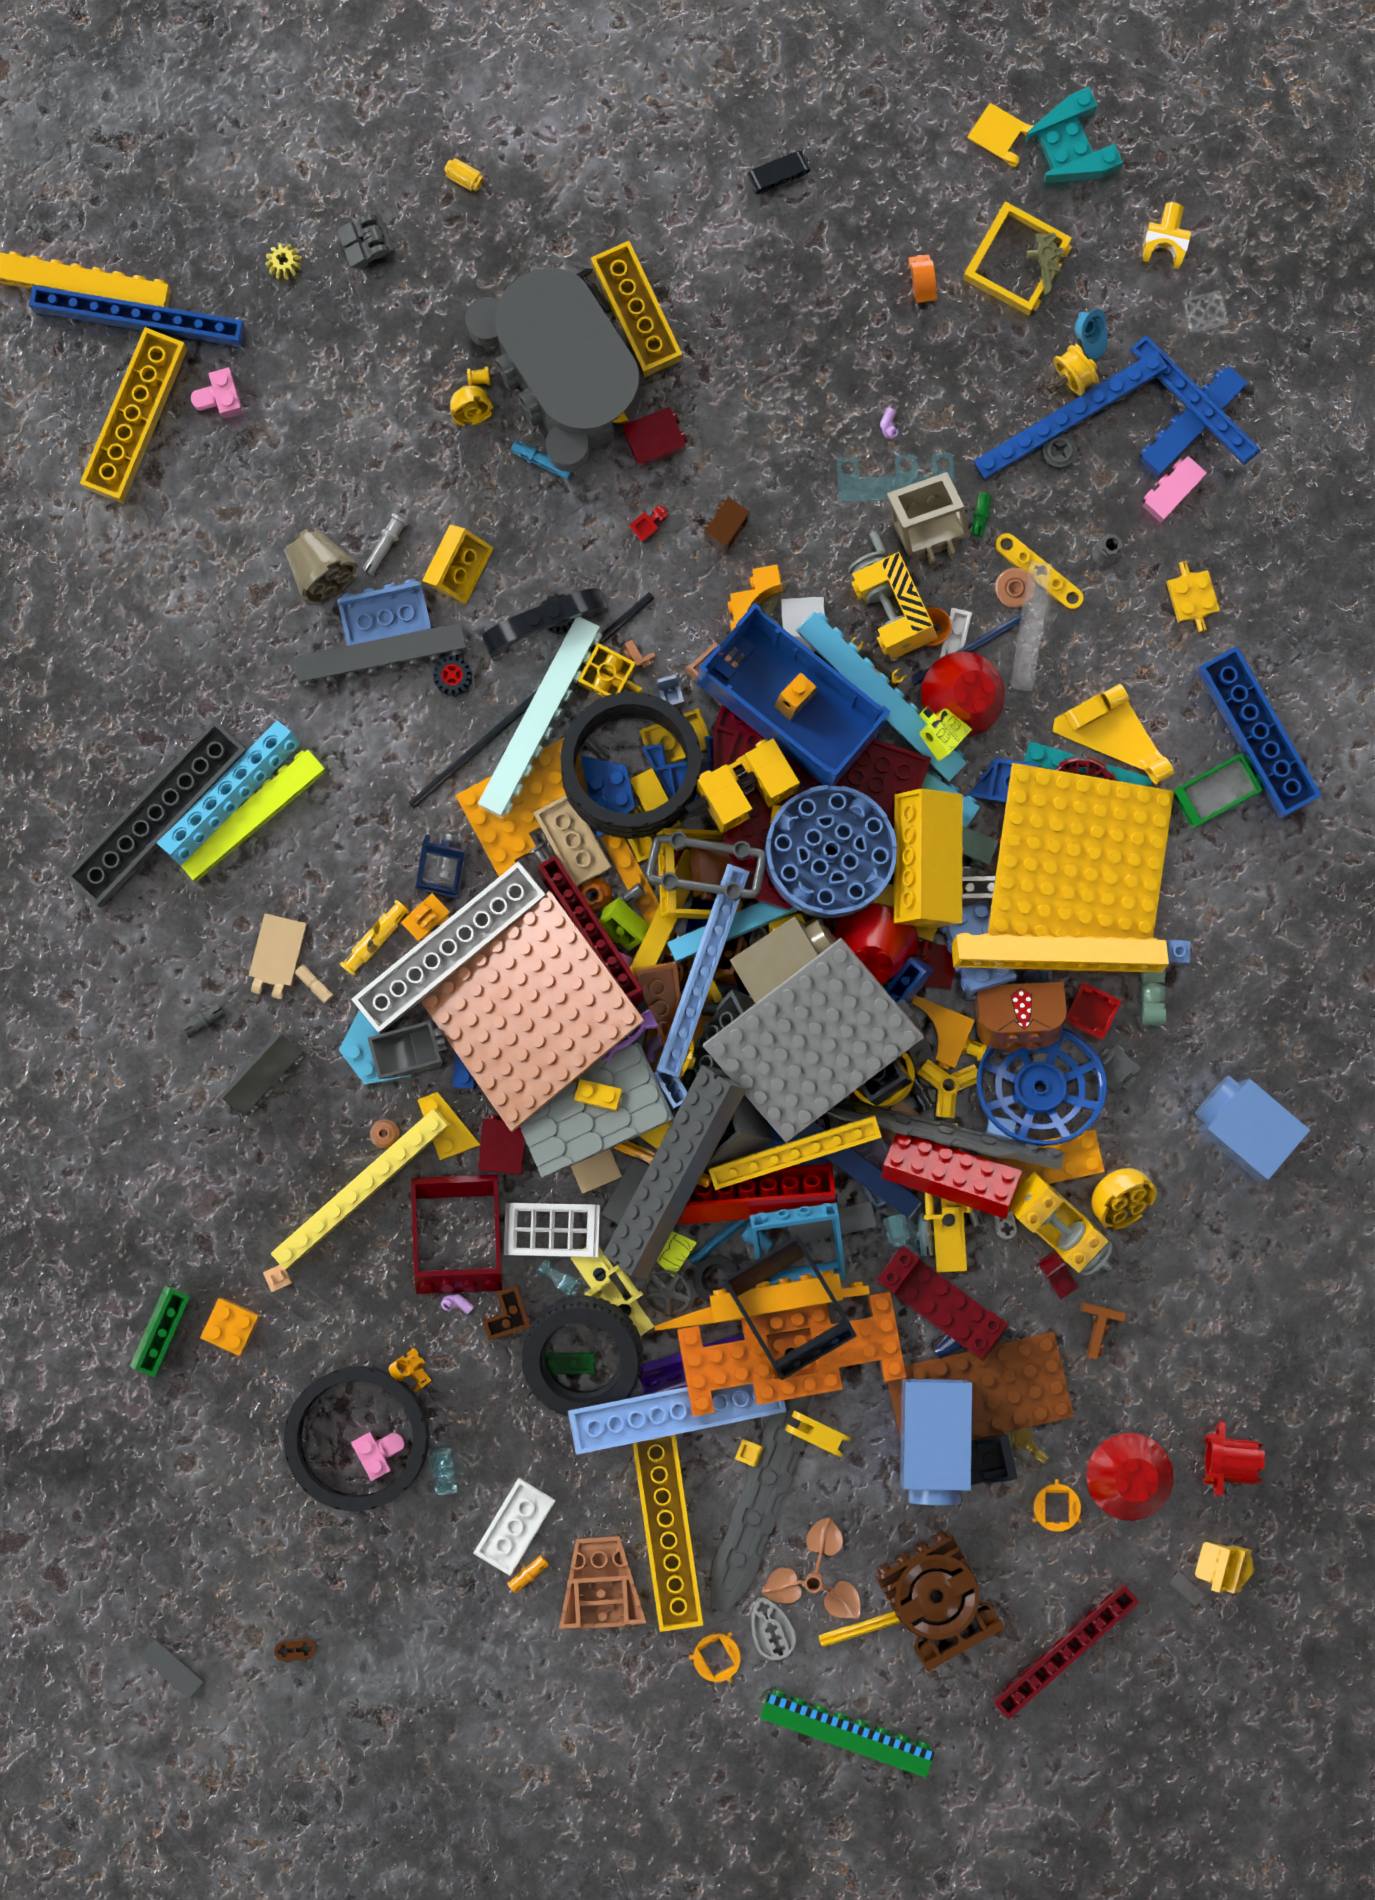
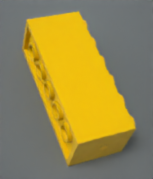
M923 788L895 794L894 832L897 841V856L894 869V923L930 928L962 923L963 794Z

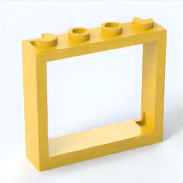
M1005 201L966 269L962 280L1029 316L1032 310H1037L1042 301L1039 299L1043 292L1042 279L1028 302L977 274L979 266L1008 215L1044 235L1053 232L1056 234L1054 240L1060 243L1059 248L1064 250V254L1058 256L1057 264L1060 265V268L1062 264L1059 262L1062 256L1067 257L1072 248L1069 245L1072 237Z
M664 828L657 833V835H671L676 831H681L687 838L724 842L722 833L714 830ZM668 843L660 844L658 854L659 876H663L668 872L675 874L674 848ZM659 885L661 917L709 919L711 910L676 909V890L666 891L662 885ZM739 901L736 912L741 911L742 901Z

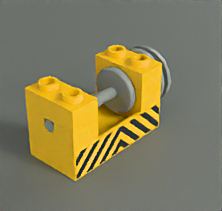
M873 531L869 535L877 551L857 559L850 565L848 572L853 580L851 583L859 600L863 599L866 605L882 602L889 621L878 629L880 636L877 637L884 656L889 654L891 660L937 640L938 637L900 553L897 552L888 557L878 532ZM893 594L903 613L901 616H897L889 599Z
M1034 1171L1018 1188L1010 1208L1012 1213L1031 1232H1036L1053 1247L1063 1260L1078 1273L1090 1275L1100 1267L1109 1271L1113 1266L1107 1260L1112 1252V1242L1087 1217Z

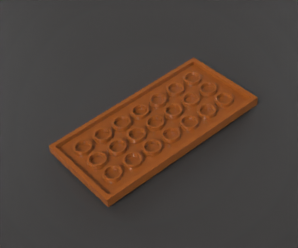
M1054 1331L997 1344L984 1362L971 1352L965 1351L947 1355L941 1359L934 1358L904 1365L906 1378L903 1379L968 1380L972 1383L971 1440L1074 1417ZM902 1379L887 1381L901 1439Z

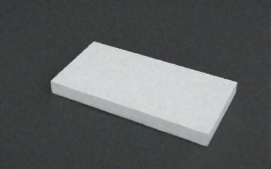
M518 1478L473 1554L511 1576L556 1500L521 1478Z

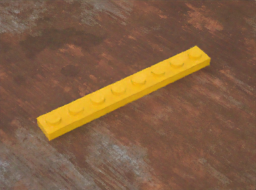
M874 1115L710 1167L708 1170L714 1188L717 1190L881 1138L882 1135Z

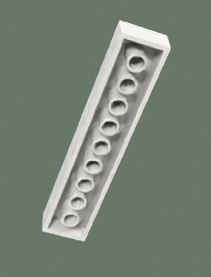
M517 862L351 1000L376 1031L383 1033L546 896V893L524 866Z

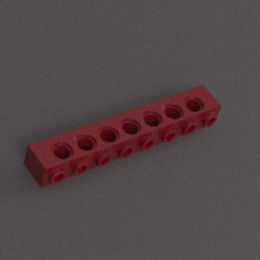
M557 855L538 864L539 877L548 891H551L633 1005L644 1000L643 988Z
M1121 1583L992 1699L993 1703L1009 1720L1139 1603L1137 1598Z

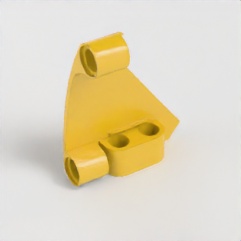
M1120 683L1054 718L1052 732L1145 770L1155 785L1175 774L1168 759L1159 753L1128 702L1129 697L1126 690Z

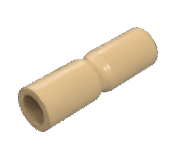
M304 964L294 972L324 1004L332 998L333 994L317 980L316 976Z

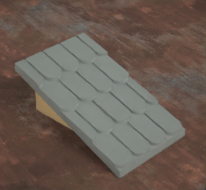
M636 1042L614 1052L609 1061L605 1062L603 1057L582 1073L575 1082L569 1084L519 1127L541 1177L546 1178L673 1121L674 1117L641 1044ZM583 1079L622 1089L623 1092L617 1112L574 1101L579 1080Z

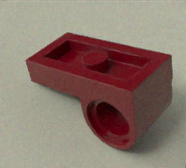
M1056 1251L1036 1262L1060 1299L1079 1288L1067 1270L1066 1264Z

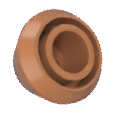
M388 1119L377 1121L370 1130L371 1141L375 1146L382 1149L390 1148L399 1139L400 1135L398 1126Z

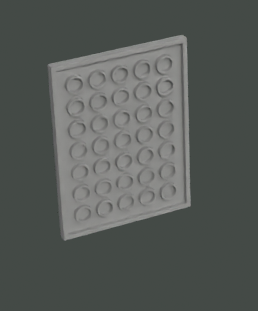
M839 938L707 1040L703 1047L731 1080L747 1089L744 1095L781 1138L788 1142L922 1040L924 1036L845 941Z

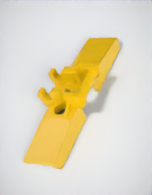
M954 1145L948 1146V1147H951V1148H954V1149L959 1150V1147H958V1146H954ZM924 1193L926 1210L924 1220L933 1219L936 1272L967 1271L964 1213H972V1208L941 1198V1213L937 1214L934 1213L933 1195ZM946 1214H952L955 1217L953 1225L946 1226L943 1224L942 1219Z

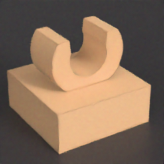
M281 1265L263 1272L271 1292L292 1284L287 1270H284Z

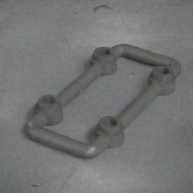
M676 831L671 835L659 834L653 839L646 869V878L650 883L662 885L666 891L685 888L724 894L731 901H737L741 897L755 898L761 890L767 857L762 849L752 848L746 841H738L735 845L687 838L683 832ZM660 844H671L675 850H682L688 846L734 853L735 857L740 860H745L749 856L758 857L752 889H742L740 884L736 882L722 886L678 879L676 874L672 872L665 873L663 876L654 875Z

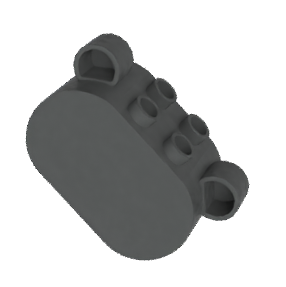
M551 267L533 270L512 282L504 291L499 301L491 297H483L475 300L468 307L465 314V323L470 338L482 347L499 345L501 355L495 358L499 366L497 371L510 391L517 387L521 388L522 392L518 394L522 402L520 407L530 424L534 427L542 422L548 430L546 452L549 461L555 468L568 472L579 469L588 459L590 448L607 445L624 434V424L613 423L615 419L625 413L628 419L627 423L635 420L640 406L637 363L586 283L578 275L561 268Z

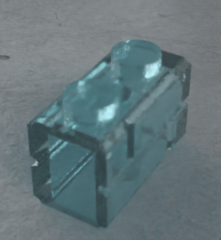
M898 1214L883 1218L881 1223L883 1230H886L884 1233L886 1242L892 1244L893 1247L906 1245V1240L910 1238L908 1227H905L907 1225L905 1215Z

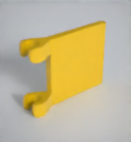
M989 103L967 138L1003 159L1014 168L1019 163V157L1008 151L1019 134L1022 132L1026 136L1033 126L1025 124L992 103Z

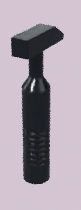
M586 268L576 274L581 279L583 278L605 314L609 313L612 310L594 283H591L586 277L593 272V269Z

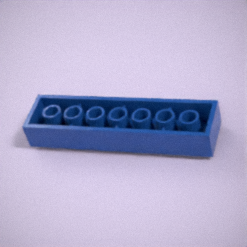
M1238 646L1201 665L1196 670L1244 757L1247 756L1252 764L1251 769L1255 775L1259 776L1263 784L1261 787L1279 819L1321 797L1320 791Z

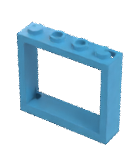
M824 1203L818 1206H803L798 1209H783L777 1212L750 1215L755 1259L757 1260L762 1257L759 1230L832 1220L836 1261L815 1265L820 1272L827 1270L838 1271L834 1273L839 1274L840 1280H846L837 1204ZM811 1265L785 1268L765 1281H770L769 1285L777 1284V1279L790 1277L791 1281L800 1280V1275L812 1274V1277H817Z

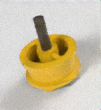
M1078 344L1075 346L1070 345L1067 347L1065 354L1061 357L1056 356L1053 358L1054 366L1060 378L1045 388L1042 393L1047 398L1057 389L1067 384L1074 393L1082 396L1088 386L1099 383V377L1096 373L1098 367L1092 359H1087L1084 351Z

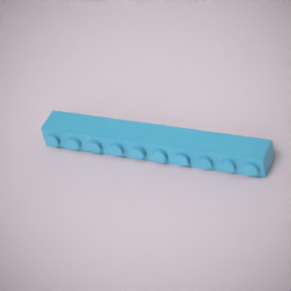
M812 612L795 631L837 672L881 707L885 706L888 708L890 714L887 723L916 752L930 757L929 764L946 781H950L967 764L963 760L965 755L958 748H955L949 755L938 761L919 734L926 725L918 715L920 710L913 703L908 705L903 700L905 695L898 688L893 690L888 685L890 680L883 673L878 675L873 670L875 665L866 657L862 659L857 654L860 650L852 642L847 644L842 639L845 635L837 627L832 629L827 624L829 619L822 612L818 614Z

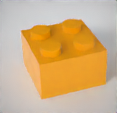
M218 1298L200 1338L238 1356H242L261 1315L224 1298Z

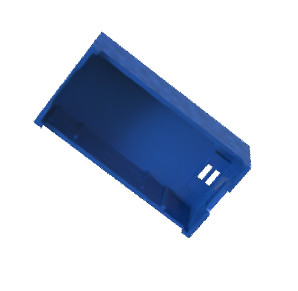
M756 603L750 607L738 621L732 632L699 667L697 685L768 741L774 738L783 754L822 785L835 786L885 727L890 714L888 708L885 706L881 707L763 613L761 607ZM734 647L737 648L738 652L729 662L724 660ZM742 652L745 657L734 668L731 664ZM799 673H802L817 687L818 692L789 721L774 706L781 692Z

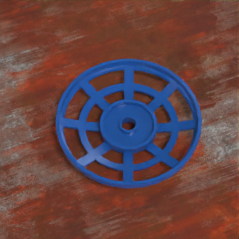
M1063 1027L1060 1039L1051 1047H1041L1037 1050L1020 1048L1011 1053L1002 1062L1000 1067L988 1062L996 1049L990 1047L986 1049L977 1072L976 1087L978 1098L989 1120L1007 1136L1019 1142L1036 1144L1037 1146L1059 1145L1081 1136L1098 1118L1106 1097L1107 1082L1105 1070L1094 1049L1075 1032ZM1063 1038L1077 1045L1088 1056L1090 1061L1079 1067L1069 1055L1059 1050ZM1042 1052L1048 1053L1046 1062L1032 1063L1028 1053ZM1020 1057L1024 1067L1019 1073L1015 1075L1006 1071L1007 1067L1016 1058ZM1056 1057L1066 1062L1072 1071L1062 1074L1058 1068L1053 1066ZM1093 1069L1096 1071L1099 1083L1097 1102L1084 1099L1086 1085L1083 1075ZM984 1070L996 1075L995 1091L998 1100L987 1103L982 1087ZM1077 1078L1079 1087L1078 1097L1066 1094V1083ZM1002 1079L1014 1083L1015 1094L1003 1097ZM1042 1083L1045 1085L1046 1090L1039 1092L1035 1089L1034 1085ZM1019 1102L1027 1109L1024 1119L1014 1114L1008 1106ZM1062 1102L1075 1105L1071 1112L1062 1119L1055 1110ZM1081 1107L1094 1110L1085 1125L1076 1132L1069 1133L1065 1124L1077 1115ZM1002 1108L1009 1118L1021 1125L1018 1135L1002 1126L991 1111ZM1035 1113H1047L1053 1123L1037 1124L1032 1123ZM1029 1128L1034 1130H1051L1056 1128L1062 1138L1040 1141L1028 1139L1026 1136Z

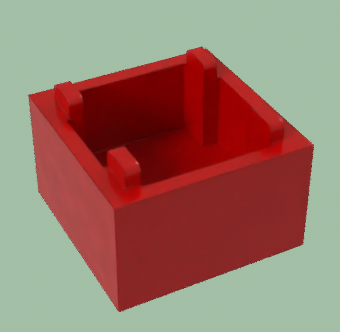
M1082 982L1066 1011L1064 1023L1101 1041L1104 1039L1122 1001Z

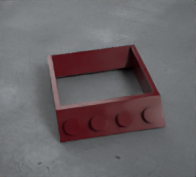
M498 1174L411 1178L413 1262L416 1294L502 1291ZM494 1196L496 1268L420 1271L418 1199Z

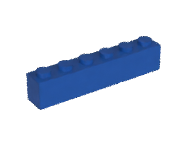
M1228 366L1225 370L1221 368L1213 376L1214 382L1211 385L1206 383L1201 390L1223 411L1244 389L1247 382ZM1185 406L1186 411L1181 416L1176 414L1169 422L1171 426L1166 431L1163 428L1155 437L1157 441L1152 446L1148 444L1140 452L1143 456L1139 461L1157 478L1206 428Z

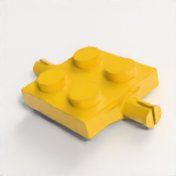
M1187 561L1180 562L1178 565L1182 575L1179 578L1166 582L1177 622L1196 621L1198 633L1207 630L1204 618L1207 615L1220 611L1209 571L1190 573Z

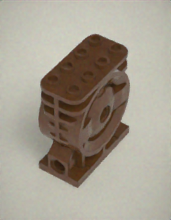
M944 1530L933 1535L934 1540L929 1543L923 1541L915 1545L913 1552L899 1554L894 1558L896 1561L890 1565L886 1562L875 1568L877 1572L874 1574L899 1621L907 1630L915 1634L912 1646L923 1667L928 1672L1004 1629L992 1605L987 1601L979 1599L978 1583L966 1558L963 1556L959 1545H957L953 1534L950 1532L946 1533ZM930 1568H944L951 1572L958 1568L961 1569L960 1572L953 1576L942 1571H930L923 1574L916 1580L912 1588L911 1599L903 1604L900 1603L901 1600L908 1597L909 1588L913 1580L921 1572ZM935 1590H939L942 1593L941 1599L937 1602L931 1600V1594ZM970 1590V1595L965 1597L961 1612L951 1622L943 1625H930L923 1621L915 1626L911 1624L921 1617L933 1622L949 1619L958 1611L962 1594ZM979 1604L984 1605L983 1607L978 1609ZM975 1619L978 1628L975 1627L967 1633L960 1635L959 1633L966 1629L972 1620ZM920 1636L926 1638L923 1641L919 1642ZM954 1636L951 1642L940 1648H937L933 1639H947Z

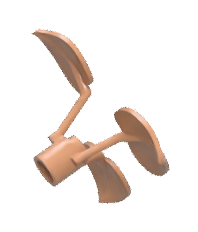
M832 1518L821 1519L811 1527L806 1538L808 1549L812 1552H819L814 1572L809 1573L805 1581H797V1574L794 1570L787 1567L777 1568L768 1577L761 1593L775 1602L792 1603L801 1597L802 1589L799 1584L811 1593L829 1590L830 1592L824 1598V1606L827 1612L838 1618L857 1619L860 1616L861 1601L856 1588L846 1581L837 1582L834 1589L831 1586H823V1577L818 1573L823 1553L828 1556L835 1555L840 1551L843 1544L842 1533Z

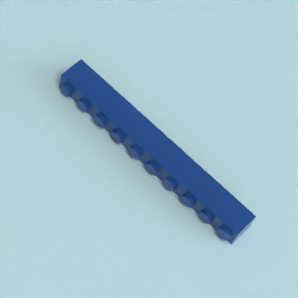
M36 285L32 287L29 303L34 313L141 331L146 327L164 335L241 348L246 328L242 320Z

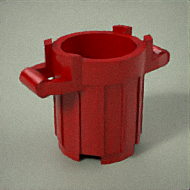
M1220 1421L1215 1427L1216 1433H1208L1204 1441L1207 1447L1205 1454L1206 1478H1203V1483L1213 1484V1496L1216 1498L1224 1493L1223 1482L1252 1485L1261 1483L1262 1478H1258L1257 1475L1260 1469L1264 1470L1265 1450H1259L1263 1443L1225 1438V1428L1227 1425L1224 1421Z

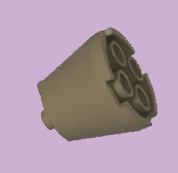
M306 529L299 534L297 540L285 547L284 552L286 553L299 593L309 605L321 604L322 599L332 594L334 597L338 596L357 577L354 573L359 566L355 560L320 531L310 532L309 529Z

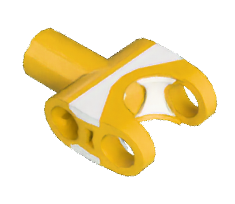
M1173 202L1166 203L1161 224L1149 222L1143 245L1144 262H1149L1152 253L1156 249L1165 248L1173 256V269L1179 270L1191 235V231L1179 229L1184 206Z

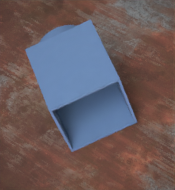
M1229 1075L1212 1090L1195 1112V1115L1204 1122L1198 1131L1256 1181L1269 1180L1310 1131L1309 1128L1251 1079L1236 1082Z

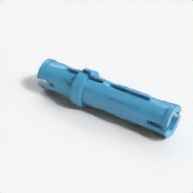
M515 440L511 447V453L519 455L526 459V462L537 464L565 480H568L572 471H561L555 468L549 461L548 455L538 451L536 447L532 448L518 440Z

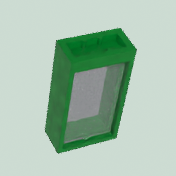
M1240 753L1173 790V797L1191 829L1200 826L1262 791L1261 786L1263 784L1258 775L1254 776L1250 769L1252 764L1247 756L1244 757Z

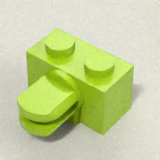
M619 897L604 907L599 919L612 942L622 944L628 951L643 941L649 924Z

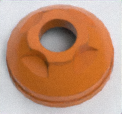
M926 608L932 624L940 626V632L937 634L938 639L926 645L938 646L949 638L952 631L951 620L948 614L940 608Z
M594 877L577 887L594 914H597L612 902L611 888L601 878ZM589 889H596L599 892L597 900L589 901L587 899L586 893Z

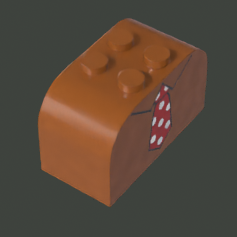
M1064 982L1001 984L977 991L974 1006L977 1035L981 1042L992 1049H1005L1006 1051H1016L1020 1048L1037 1050L1041 1047H1049L1055 1044L1062 1035L1066 1018Z

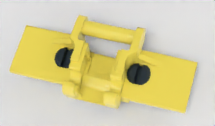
M600 1247L599 1257L570 1258L591 1288L584 1295L595 1296L597 1299L602 1298L610 1301L611 1304L617 1305V1307L623 1310V1313H626L632 1319L633 1325H636L640 1336L654 1327L636 1300L643 1295L642 1291H638L627 1273L619 1268L618 1265L612 1266L608 1258L603 1255ZM615 1272L632 1296L630 1299L625 1300L610 1278L612 1273Z

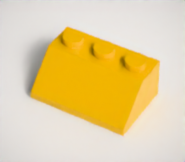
M449 525L422 582L436 591L466 604L494 547L465 528Z

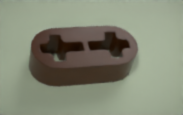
M310 1638L283 1640L276 1645L274 1653L280 1661L304 1660L314 1656L317 1646L314 1640ZM305 1643H308L312 1650L306 1655L305 1651H297V1648H301ZM283 1645H286L287 1649L294 1648V1651L288 1652L286 1657L283 1653H279Z

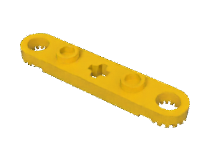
M1005 533L998 537L996 549L999 554L1004 556L1016 568L1027 571L1039 587L1065 606V608L1074 610L1082 604V592L1015 536ZM1003 539L1011 540L1013 546L1010 550H1004L1001 547ZM1036 567L1039 569L1040 567H1043V574L1045 575H1039L1037 577L1035 575L1036 570L1034 568ZM1069 593H1075L1078 596V602L1070 604L1066 596Z

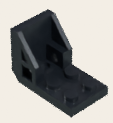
M1001 1433L971 1440V1485L1018 1479L1007 1434Z

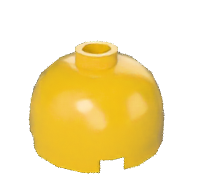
M466 385L457 390L451 397L450 412L454 422L458 425L465 426V423L472 422V425H477L484 422L492 414V401L487 392L481 387Z

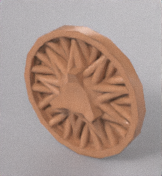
M1010 568L999 575L996 580L995 591L1001 603L1008 607L1016 608L1024 606L1031 600L1034 595L1035 584L1027 571L1021 568Z

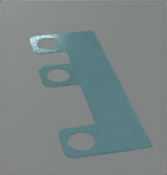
M951 453L933 454L931 457L932 474L918 475L917 457L913 454L896 456V476L859 477V461L856 457L839 458L837 460L839 502L888 499L887 493L946 472L955 487L953 455ZM939 457H946L949 460V467L946 470L937 468L936 460ZM908 458L913 462V468L910 471L904 472L900 469L899 464L902 459ZM845 461H851L855 466V470L851 474H845L841 470V465Z

